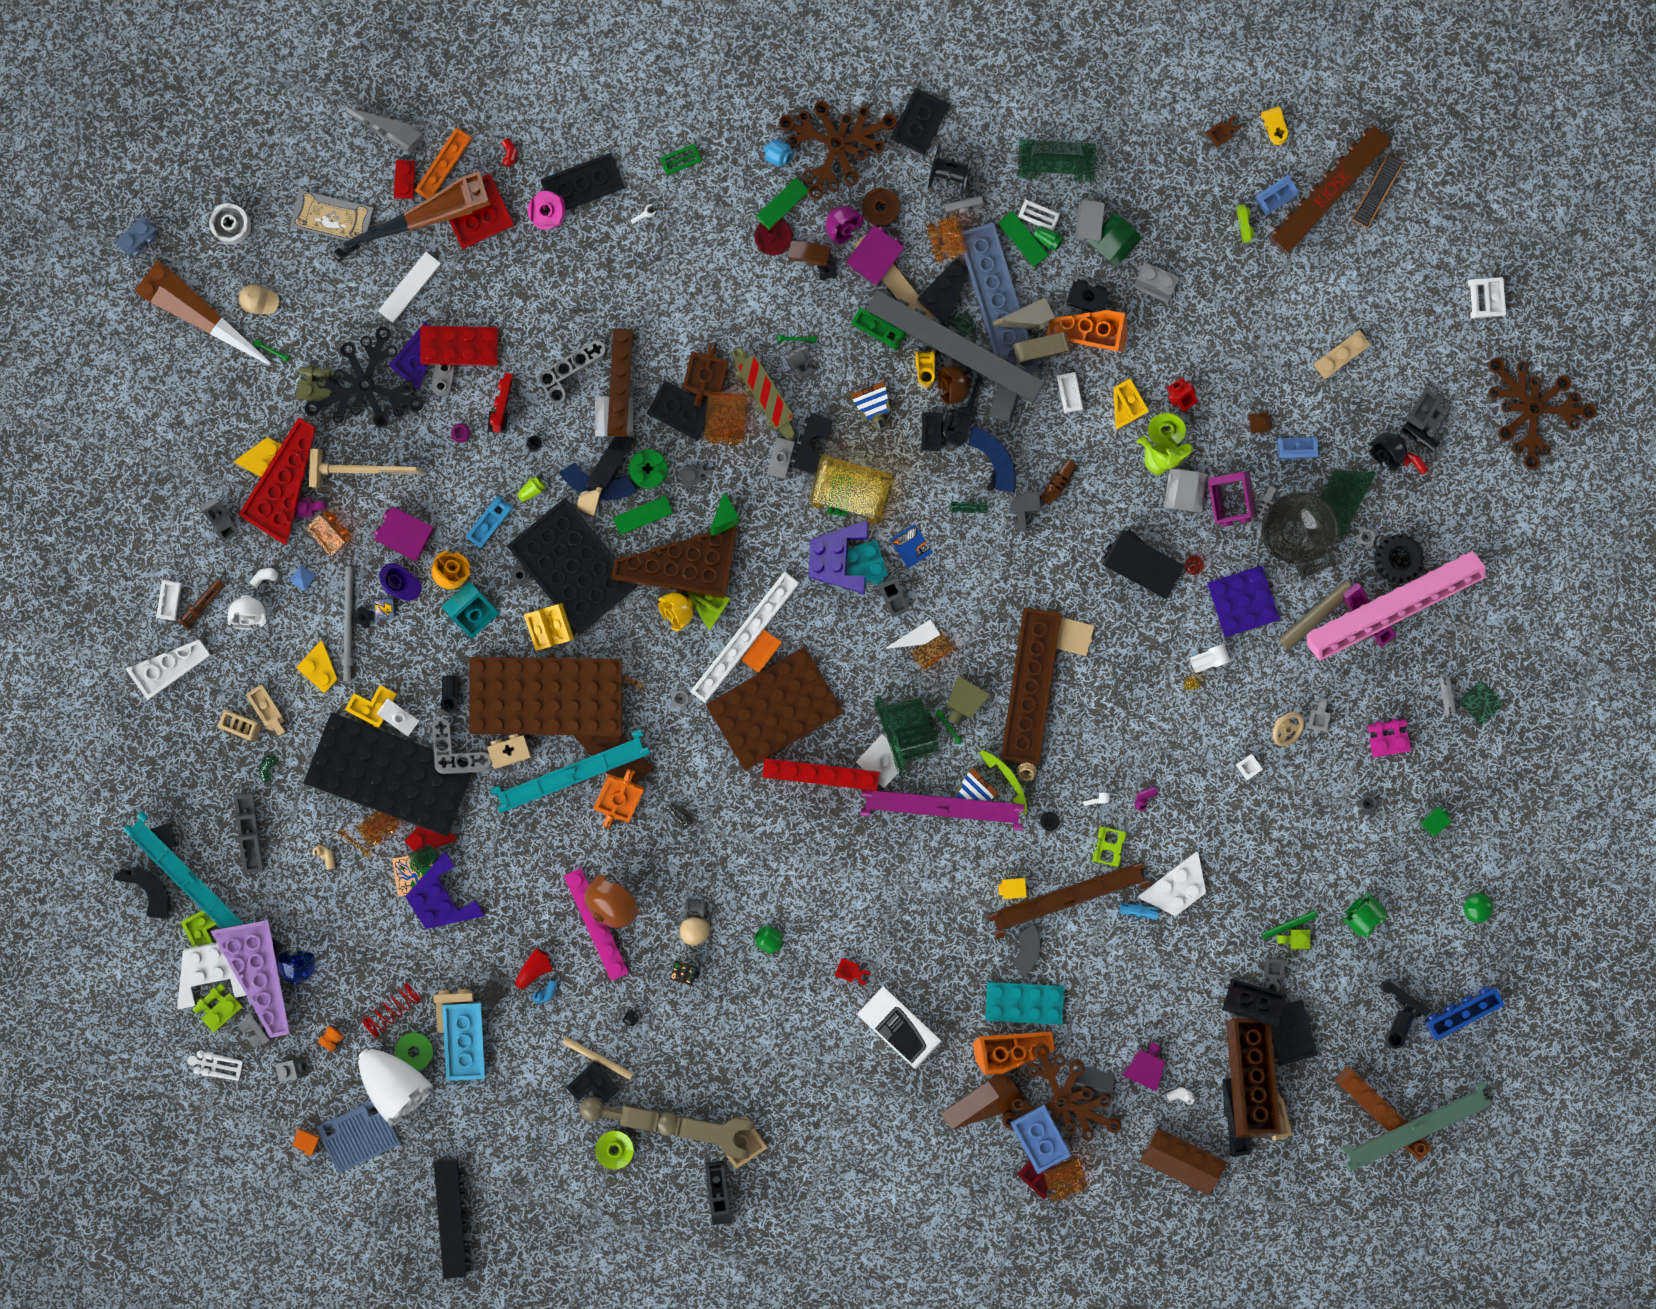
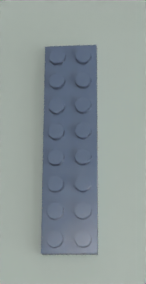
M994 222L959 232L957 236L993 354L996 356L1002 354L1010 359L1009 363L1015 365L1017 361L1013 344L1030 339L1027 329L994 326L993 324L994 321L1019 310L1020 306ZM1036 360L1020 364L1026 368L1025 372L1038 369Z

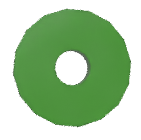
M416 1032L408 1033L400 1038L395 1048V1056L416 1070H422L429 1065L434 1053L433 1045L429 1038ZM416 1046L419 1048L420 1053L417 1057L410 1056V1047Z

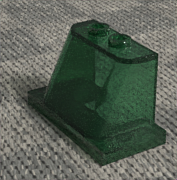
M1020 139L1017 178L1037 179V172L1075 175L1074 182L1093 183L1096 144Z
M881 695L874 697V707L893 755L892 759L899 776L906 774L905 764L939 753L936 741L938 733L935 726L931 727L929 720L932 719L929 708L925 709L921 697L885 706Z

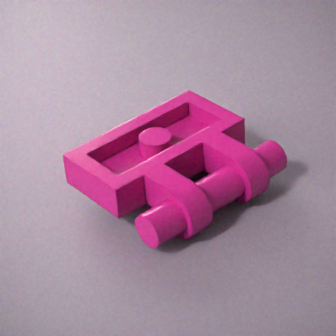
M1396 718L1390 722L1381 723V721H1378L1372 725H1367L1368 733L1376 732V738H1369L1372 757L1411 751L1408 732L1400 733L1401 727H1407L1406 719L1398 720ZM1393 729L1394 735L1383 736V730Z

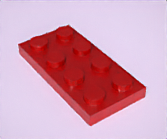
M420 326V365L497 366V327Z

